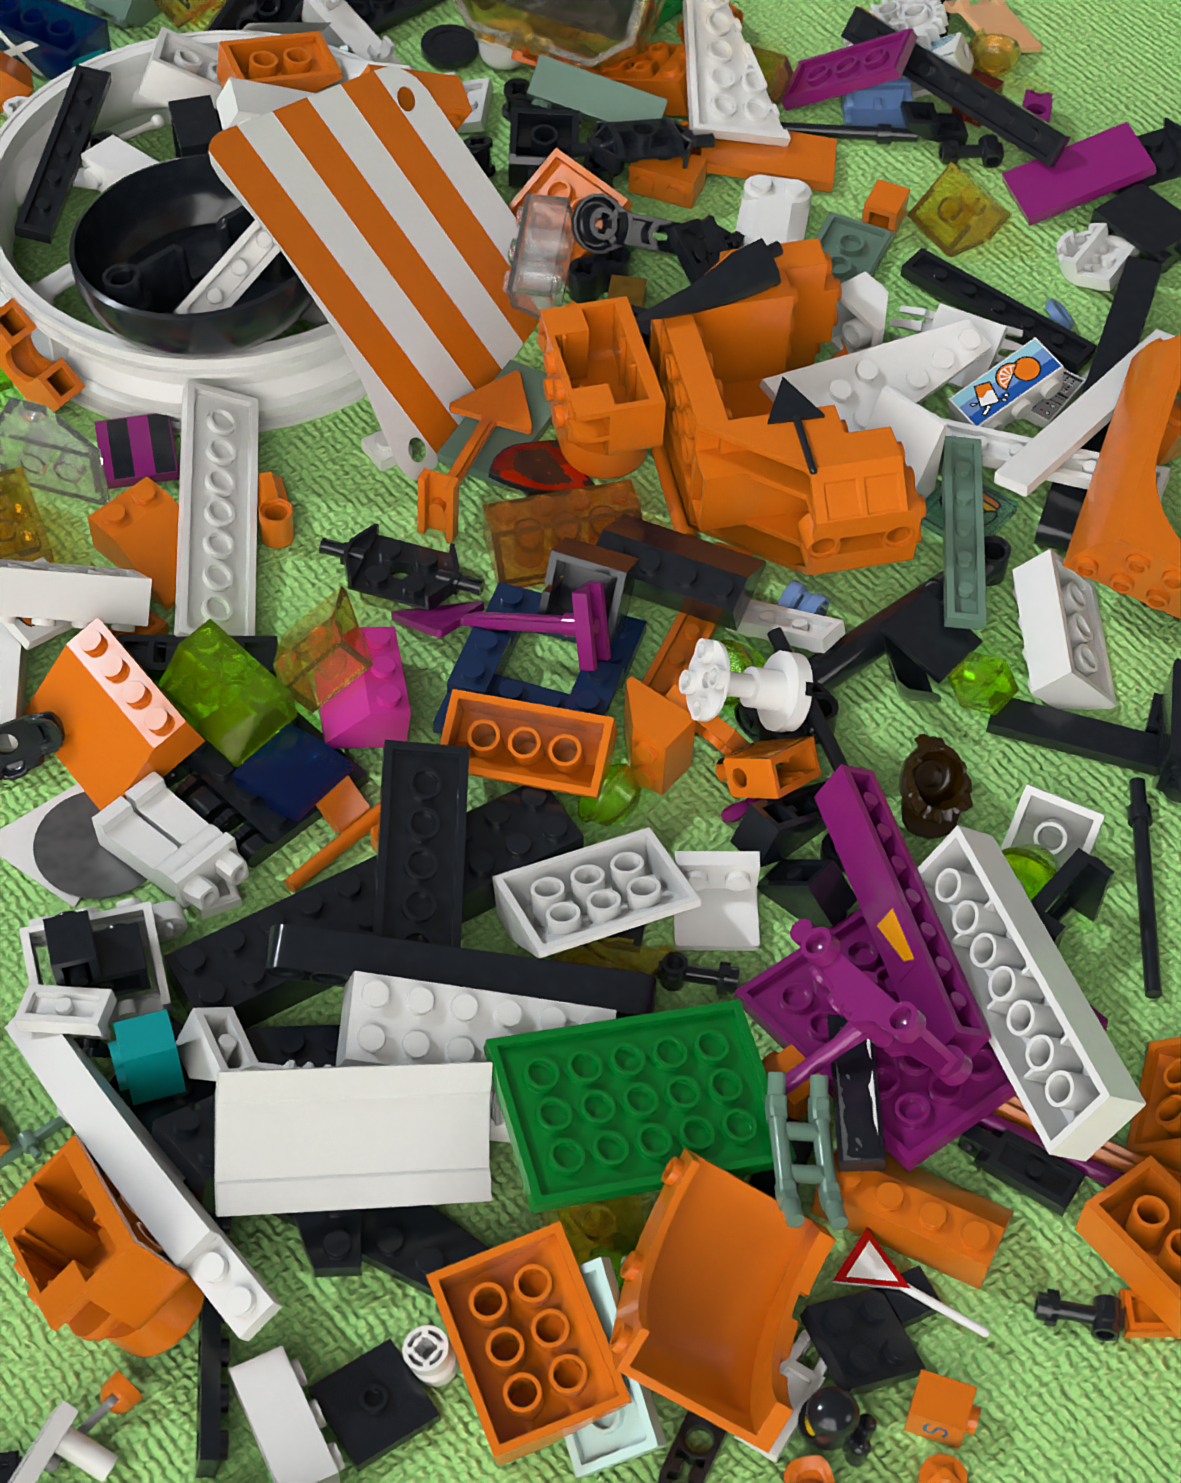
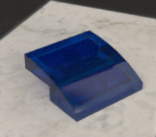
M287 723L231 775L237 787L265 798L271 811L298 822L353 770V767L346 758L329 745L308 732Z

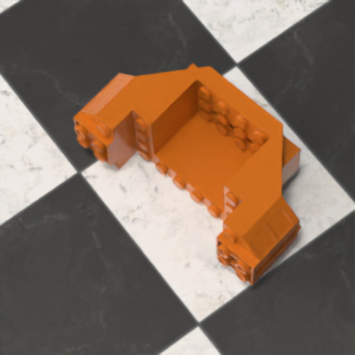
M818 238L780 243L783 248V254L774 259L781 278V284L725 306L683 316L651 320L649 357L666 401L663 440L689 527L808 576L914 559L916 544L921 542L920 524L921 519L926 517V502L922 494L918 495L916 491L914 470L912 466L906 465L904 446L901 441H896L891 426L849 432L846 420H840L835 405L817 407L825 414V418L801 420L817 468V473L812 475L809 472L794 422L767 425L774 403L759 387L762 379L813 365L815 354L820 353V343L831 342L833 326L838 324L836 302L842 297L841 283L839 278H834L830 254L824 253ZM738 249L720 252L719 262L716 265H714L711 269H713L715 266L721 263L728 255H730L732 252Z

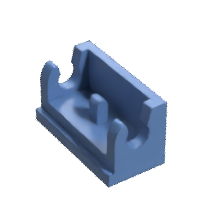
M900 78L842 95L841 110L844 125L877 127L878 123L892 124L894 128H907L900 105L901 101H913L910 79Z

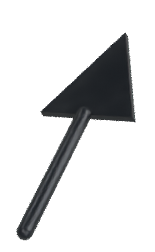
M782 377L767 425L794 422L809 472L815 475L817 468L801 420L825 418V414L788 380Z

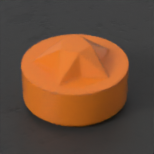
M935 1454L928 1457L921 1465L917 1476V1483H968V1476L963 1464L958 1459L947 1454Z

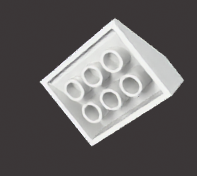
M650 827L492 876L498 918L512 941L538 958L701 906L700 897Z

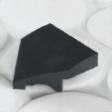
M710 214L703 220L696 218L674 225L665 232L690 284L704 276L719 262L720 252L739 249L743 245L745 235L737 230L731 233L717 225L714 217Z

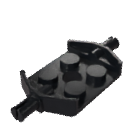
M1166 117L1163 118V129L1137 136L1156 165V174L1140 180L1147 186L1181 177V126ZM1140 181L1120 188L1116 191H1113L1112 193L1114 195H1119L1120 193L1124 192L1125 190L1129 189L1130 187L1134 186Z
M672 118L596 123L591 137L587 138L586 143H568L567 152L570 158H593L596 163L614 174H618L619 161L635 163L639 160H670L674 157H681L683 160L682 167L687 169L692 151L699 148H714L715 136L713 133L694 135L692 130L686 129Z
M377 523L352 537L349 542L341 543L325 537L320 542V554L340 558V564L344 565L347 587L353 591L429 611L451 595H457L459 590L481 596V592L484 589L485 580L466 576L459 572L456 548L453 543L450 544L449 553L379 535V524ZM397 573L409 574L403 579L393 577Z

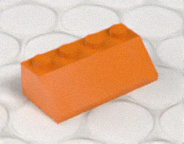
M452 689L440 744L470 747L469 776L598 799L610 770L618 731L613 717Z
M837 1149L834 1151L837 1183L840 1184V1191L844 1201L843 1207L849 1221L845 1229L862 1236L866 1228H868L880 1245L978 1290L981 1289L1014 1210L918 1167L908 1172L887 1153H885V1171L839 1172ZM818 1184L811 1213L828 1220L819 1201Z

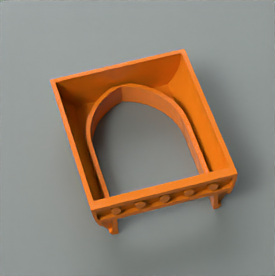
M1180 333V336L1164 341L1161 338L1154 340L1131 359L1062 566L1075 571L1082 577L1095 580L1110 587L1117 593L1126 594L1146 603L1150 608L1161 610L1181 619V540L1168 522L1159 499L1156 484V463L1160 444L1177 392L1181 393Z

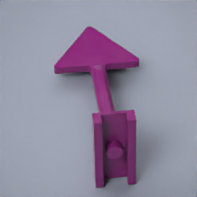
M588 581L572 593L574 613H565L563 616L482 612L485 609L484 601L436 606L429 611L416 608L391 612L393 621L437 638L446 636L459 626H476L490 630L562 633L565 637H576L579 670L595 671L597 669V660L608 661L611 658L604 582Z

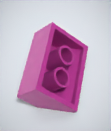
M355 627L312 656L311 662L325 749L383 747L385 740L407 741L411 710L395 627Z

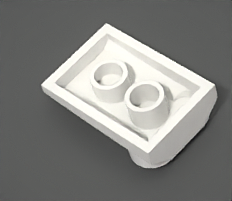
M763 174L749 177L743 186V195L736 230L745 235L743 245L739 249L760 238H763L766 245L775 241L785 243L804 240L812 199L809 185L798 179H787Z

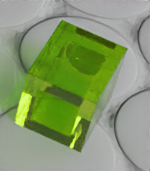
M972 651L947 676L960 706L991 715H996L1019 691L1005 659Z

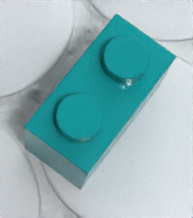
M167 1009L113 1023L117 1040L108 1042L120 1091L130 1090L133 1105L186 1092L178 1050Z

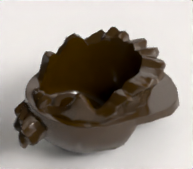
M919 734L918 737L914 738L917 747L904 760L899 778V789L902 797V822L908 832L918 837L927 839L941 838L949 835L957 826L960 813L972 808L973 802L970 795L972 792V782L967 774L966 763L961 760L954 749L945 744L943 738Z

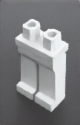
M152 771L126 791V799L122 796L118 797L92 817L99 844L172 897H176L174 898L175 901L180 903L183 909L192 904L206 911L217 902L220 896L216 886L219 881L225 879L233 886L239 885L249 876L247 862L238 853L235 838L227 832L223 834L213 824H208L166 788L164 779L155 771Z

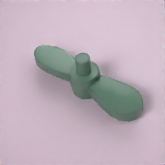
M60 1116L35 1132L31 1129L22 1131L16 1137V1142L12 1143L11 1147L0 1157V1169L14 1161L22 1153L32 1154L34 1159L40 1158L42 1156V1152L39 1150L40 1142L59 1131L67 1122Z

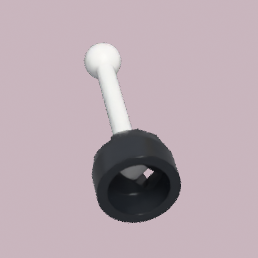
M154 115L151 121L120 135H116L109 130L100 131L91 136L90 147L92 148L111 135H115L125 141L151 128L160 129L164 126V119L160 115Z

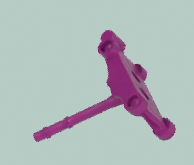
M800 919L792 926L790 930L791 939L800 946L803 956L813 964L809 967V970L824 988H828L830 994L826 996L827 1000L841 1017H845L848 1022L832 1040L786 1073L785 1095H788L810 1079V1075H815L843 1053L866 1039H869L877 1047L882 1048L891 1057L905 1055L915 1058L932 1068L934 1074L949 1086H957L968 1079L973 1068L970 1057L955 1045L944 1046L925 1028L926 1017L914 1004L908 1001L897 1003L886 993L885 983L875 973L860 971L839 952V940L828 929L816 927L809 919Z

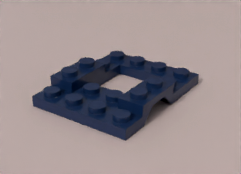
M499 582L485 612L538 614L542 593ZM627 616L623 633L610 646L611 658L608 661L597 660V669L595 671L580 670L570 694L502 676L522 631L490 630L473 626L447 681V693L433 721V732L442 735L452 689L607 716L616 691L623 688L646 632L647 621ZM536 632L577 643L576 637H565L562 633Z

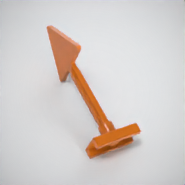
M518 370L449 404L450 412L479 420V423L447 475L423 468L418 476L417 533L425 535L428 528L445 532V541L453 543L458 535L459 487L494 428L500 426L527 435L532 434V422L521 374Z

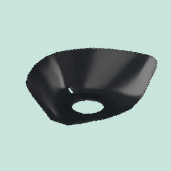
M885 635L883 642L887 661L898 694L909 701L941 702V696L932 691L926 672Z

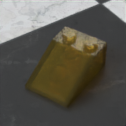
M340 586L284 632L273 662L281 690L312 713L373 665L346 589Z

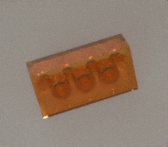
M631 479L482 504L483 537L497 584L502 582L521 588L545 584L550 552L564 537L596 545L603 529L622 514L642 520L641 507Z

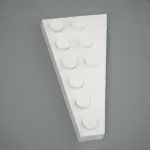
M683 0L690 130L693 131L694 135L713 133L715 139L787 147L791 137L788 130L783 129L779 121L780 112L776 103L772 104L766 91L767 82L750 44L745 43L741 34L742 26L739 19L733 16L729 7L730 0Z
M966 319L762 379L759 387L774 403L782 377H784L816 407L835 405L840 420H846L849 432L863 431L866 428L880 393L886 385L919 404L988 353L993 345L970 319Z

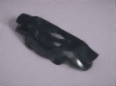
M54 712L27 714L0 724V735H12L18 742L15 750L11 752L0 751V780H14L26 775L28 771L40 766L44 762L45 755L59 750L65 738L62 721Z

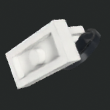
M29 984L13 1020L19 1031L70 1034L88 1057L112 1058L109 1046L100 1039L109 1040L111 1031L108 1027V1022L117 999L112 989Z

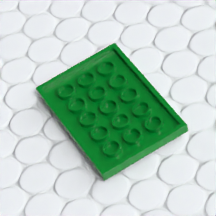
M740 999L486 1039L483 1050L486 1060L493 1062V1084L531 1213L662 1190L665 1183L661 1181L665 1167L674 1156L679 1158L684 1148L689 1149L735 1176L774 1169L769 1124L766 1122L765 1095H767L768 1077ZM789 1140L791 1159L793 1164L796 1160V1155L793 1150L791 1141Z

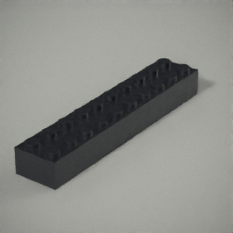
M521 786L467 812L462 923L496 907L492 876L583 848L584 836L552 791ZM377 855L164 955L169 983L188 1016L193 1008L233 1007L242 1028H249L333 987L330 985L279 979L267 975L264 972L269 928L276 924H293L372 935Z

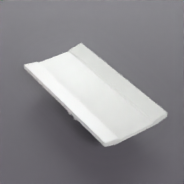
M493 1062L217 1071L215 1091L216 1216L492 1201L489 1135Z

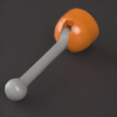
M116 1370L101 1387L100 1399L102 1405L77 1430L86 1435L108 1412L114 1414L127 1413L143 1399V1396L122 1373ZM54 1452L44 1471H56L60 1466V1459L62 1457Z

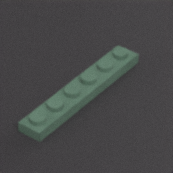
M945 436L941 455L944 627L984 630L987 618L981 439Z

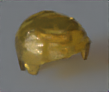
M984 27L978 29L975 35L971 37L968 45L974 58L972 71L979 77L988 80L999 79L1007 75L1015 67L1021 54L1020 45L1015 39L1004 34H986Z

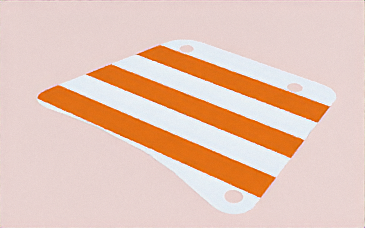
M388 66L223 130L212 138L208 151L211 165L220 180L278 246L335 330L362 381L395 462L408 478L418 481V476L423 468L430 470L435 468L438 464V451L466 417L450 412L449 404L495 380L510 359H514L539 323L540 310L549 309L554 302L556 289L553 274L547 263L426 87L411 73L398 67ZM401 87L409 88L415 97V106L411 111L403 110L398 103L397 92ZM512 246L519 247L524 255V265L518 270L514 269L508 260V251ZM412 438H420L425 444L426 456L422 462H415L409 455L408 444Z

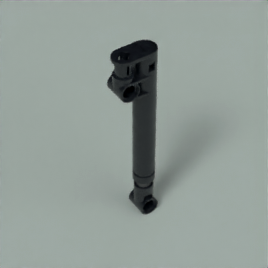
M991 535L984 537L986 586H995L1004 580L1011 554V546L1007 540ZM943 571L937 573L928 581L923 582L847 632L825 653H815L807 659L813 675V683H808L833 734L835 732L839 705L830 691L886 654L883 642L885 635L880 630L922 591L927 589L944 605ZM741 703L735 706L734 715L736 721L753 742L814 736L815 744H820L807 716L797 730L793 732H775L767 730L762 725L756 708L744 707Z

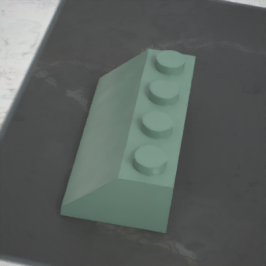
M540 54L526 100L532 101L531 106L534 108L580 110L579 124L585 120L595 125L601 122L660 119L668 102L667 99L542 54Z

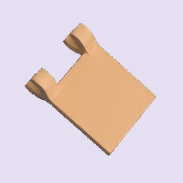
M950 0L944 2L946 12L951 14L959 13L996 55L1040 52L1043 47L1007 7L1005 0H979L978 4L972 5L970 0H956V2Z

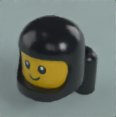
M825 1386L816 1390L801 1407L797 1420L798 1432L806 1442L823 1450L834 1451L842 1448L846 1452L845 1458L847 1463L852 1467H860L865 1462L871 1450L870 1440L877 1428L876 1419L868 1413L860 1415V1407L855 1397L849 1391L838 1386Z

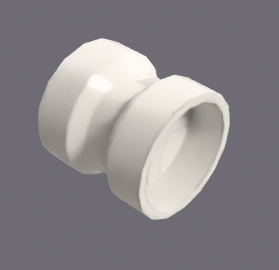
M423 1325L415 1328L406 1337L402 1349L403 1357L421 1383L430 1387H439L447 1384L454 1378L459 1368V1362L450 1340L441 1329L432 1325Z

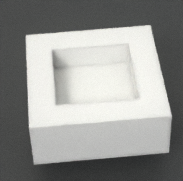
M382 430L361 439L363 452L381 472L397 465ZM408 444V452L410 457L412 458L413 449L412 446Z

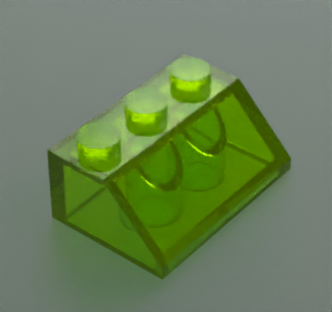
M212 619L207 620L179 643L158 684L190 724L236 767L241 765L298 716L292 692Z

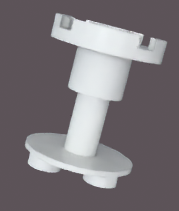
M701 638L696 644L695 653L688 670H684L680 675L679 691L681 694L686 695L688 709L693 720L708 722L715 718L722 709L726 697L731 696L738 697L744 707L756 708L759 719L767 730L793 732L801 726L808 714L812 696L805 695L806 682L813 683V675L809 661L803 654L781 650L771 655L763 668L750 666L743 673L730 671L729 655L723 643Z

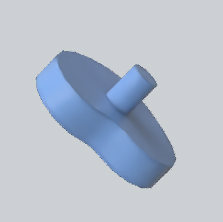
M1051 298L1045 303L1046 310L1051 315L1049 319L1054 322L1057 321L1061 326L1069 330L1075 326L1073 318L1058 300Z

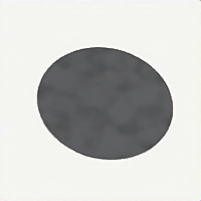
M81 792L63 800L43 818L37 828L33 841L35 863L42 876L50 884L73 896L95 899L126 893L138 887L147 879L99 844L92 817L99 813L100 809L86 792Z

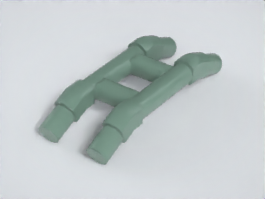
M768 1072L765 1115L766 1122L769 1124L776 1181L774 1189L779 1209L784 1214L787 1226L797 1228L805 1221L799 1204L800 1197L796 1184L804 1183L819 1184V1201L823 1212L828 1217L831 1228L834 1230L844 1229L849 1221L843 1207L844 1201L840 1191V1184L837 1183L829 1125L831 1118L829 1111L830 1098H828V1075H810V1098H808L809 1123L787 1122L786 1120L788 1118L787 1096L785 1095L786 1073ZM789 1140L813 1142L816 1165L792 1164Z

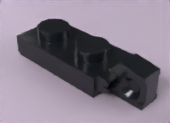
M975 1124L962 1133L957 1147L975 1158L974 1163L978 1167L983 1168V1171L1060 1216L1064 1215L1086 1176L1083 1172L1050 1155L1045 1150L1007 1128L1004 1132L993 1129L990 1133Z

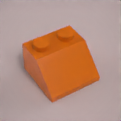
M630 676L626 680L623 725L629 772L640 786L647 789L650 788L663 796L692 766L696 720L692 719L690 713L633 676Z

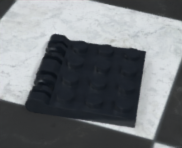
M261 679L195 725L194 728L205 742L163 777L166 788H171L175 783L187 777L185 781L178 784V787L175 788V795L184 803L186 802V805L208 824L216 826L223 834L231 832L242 823L244 824L231 836L235 838L238 853L250 868L261 864L323 817L313 800L343 775H349L358 789L368 783L365 770L340 748L325 749L323 733ZM332 758H334L332 761H336V765L339 764L337 767H335V762L329 763Z

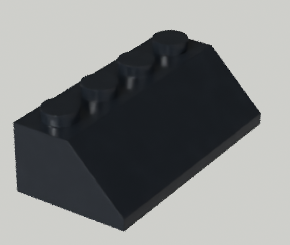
M622 514L604 528L596 546L640 559L632 596L734 631L738 630L766 566V561L626 514Z

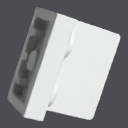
M675 851V864L701 899V906L673 915L675 949L758 950L760 946L757 884L760 870L759 851Z

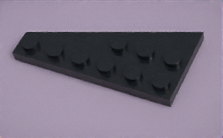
M340 1025L243 1028L258 1062L285 1065L289 1060H294L297 1067L301 1068L307 1062H312L315 1068L324 1067L326 1064L336 1067ZM361 1209L292 1213L315 1278L362 1276Z

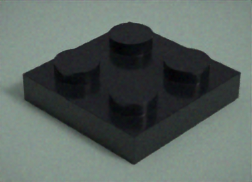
M879 1287L809 1305L799 1315L836 1386L844 1388L853 1396L917 1378L921 1369H925L922 1360L883 1290Z

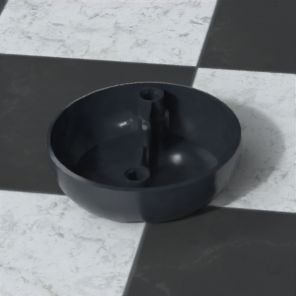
M209 154L191 155L163 161L122 178L99 194L85 208L71 233L69 258L72 274L81 298L89 311L106 328L120 338L143 350L156 354L180 358H212L245 351L284 332L297 322L314 302V299L280 251L231 307L202 313H173L255 220L243 204L220 180L211 165Z

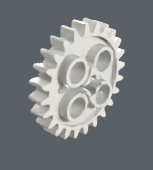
M882 0V4L879 6L871 4V10L868 11L899 31L913 28L918 37L916 41L928 49L932 48L931 42L941 40L940 34L946 33L945 26H948L946 10L940 0ZM846 39L843 41L845 47L854 45Z

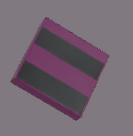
M154 413L94 422L104 490L133 486L145 477H149L155 483L179 479L169 415Z

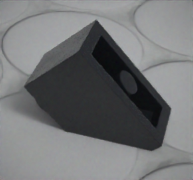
M781 859L757 884L758 890L798 920L809 919L815 926L832 927L846 918L847 911L857 902L854 891L834 860Z

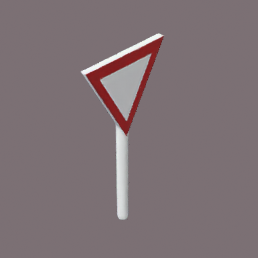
M866 1228L832 1280V1283L899 1289L982 1337H988L990 1334L988 1328L906 1283L868 1228Z

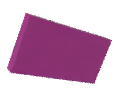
M913 28L905 29L799 61L781 100L783 107L788 111L900 79L918 38Z
M1125 122L1065 147L1054 167H1049L1035 159L1002 173V180L1026 222L1031 226L1156 174V165L1128 122Z

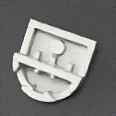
M1090 223L1089 230L1077 234L1071 229L1060 237L1056 246L1060 270L1070 283L1109 292L1120 280L1128 255L1137 257L1141 253L1140 250L1124 238L1108 235L1107 223Z

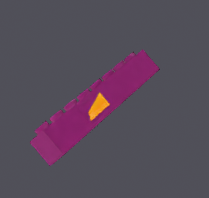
M841 764L814 798L847 874L848 881L860 905L863 917L876 943V948L889 974L890 981L900 1002L908 1001L926 1017L925 1028L944 1046L955 1045L961 1048L971 1059L992 1036L874 771Z

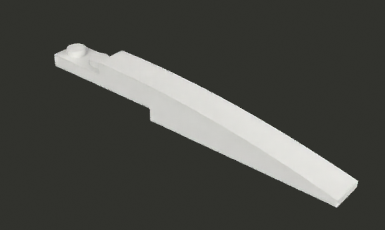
M12 1019L4 1028L100 1167L172 1262L188 1272L240 1339L249 1342L282 1307L281 1303L183 1183L185 1179L183 1174L71 1035L19 1031Z

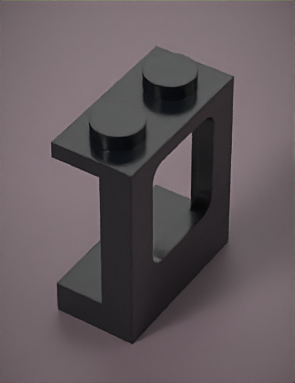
M1080 848L1072 854L1030 901L1057 949L1066 928L1060 921L1073 908L1093 922L1098 917L1114 871L1107 867L1101 859L1089 855Z

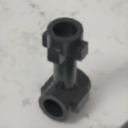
M994 134L982 136L978 140V145H958V140H946V142H940L939 160L941 163L957 164L958 159L981 158L984 167L994 168L1002 163L1004 156L1003 145L999 143L998 137Z
M669 952L663 957V960L659 961L657 978L660 979L661 986L668 991H678L683 988L685 982L716 986V994L727 995L728 992L734 993L737 990L740 968L732 967L731 963L720 962L719 969L688 965L685 955L680 952Z
M1048 1289L1047 1292H1037L1034 1319L1044 1321L1043 1325L1051 1327L1056 1326L1058 1319L1091 1324L1092 1337L1102 1341H1115L1119 1339L1120 1332L1123 1331L1125 1326V1310L1121 1309V1299L1113 1295L1101 1294L1095 1296L1092 1306L1061 1300L1059 1290Z

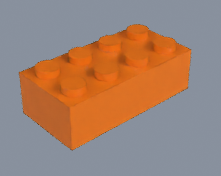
M1150 1155L1085 1202L1075 1230L1181 1339V1184Z

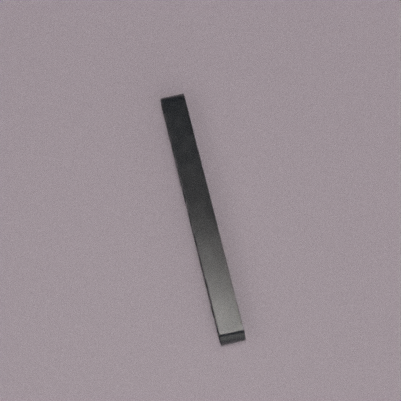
M1128 255L1082 394L1138 346L1158 285L1163 263ZM1110 422L1080 449L1100 453ZM1052 482L1038 524L1034 544L1067 552L1087 489Z

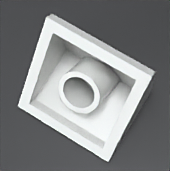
M1027 783L1002 844L1001 851L1011 867L1049 881L1078 848L1092 855L1105 814Z

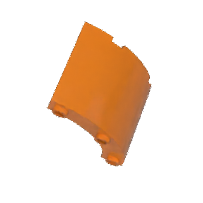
M684 1148L680 1157L674 1156L665 1167L661 1178L665 1185L649 1215L635 1251L628 1255L622 1265L620 1277L625 1280L618 1302L609 1349L613 1353L616 1371L769 1453L794 1411L788 1394V1377L780 1373V1364L790 1357L799 1321L791 1316L799 1294L804 1297L809 1296L818 1273L836 1239L825 1226L805 1215V1221L800 1227L791 1228L787 1226L784 1214L780 1211L777 1200L774 1197L689 1149Z

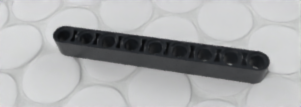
M276 924L269 928L264 972L274 978L344 987L353 972L360 971L616 1010V1019L654 1013L656 978L647 973L293 924Z

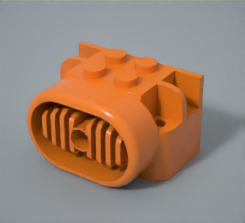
M627 296L540 310V317L547 335L544 340L543 353L546 379H543V390L546 401H550L551 421L563 456L576 470L593 478L613 479L633 472L643 463L649 448L663 445L666 401Z
M73 1135L0 1209V1228L16 1258V1262L13 1264L14 1268L27 1281L30 1287L27 1291L29 1298L41 1309L49 1327L57 1332L66 1323L72 1332L82 1340H96L100 1342L103 1339H107L133 1356L151 1357L161 1354L177 1344L195 1323L202 1309L205 1294L185 1269L176 1266L100 1167L83 1141L76 1135Z

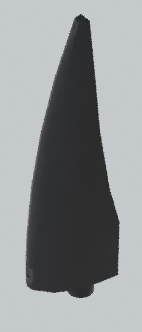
M760 238L732 252L721 263L694 283L638 314L636 319L638 321L698 313L737 302L781 284V278L774 259L783 254V248L778 241L766 245L763 238Z

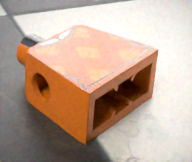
M814 736L753 742L727 755L725 758L719 759L716 764V775L721 782H728L729 792L734 798L779 799L821 776ZM783 763L781 768L776 769V764Z

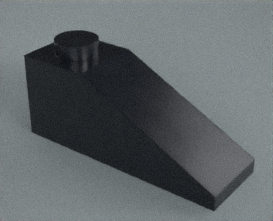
M823 781L794 790L779 799H765L750 804L730 842L739 851H759L760 867L785 859L827 829L814 798L826 782Z

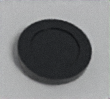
M443 24L429 29L422 36L421 54L427 62L434 66L449 69L459 68L470 64L476 59L479 54L478 41L474 38L475 33L469 28L456 24Z

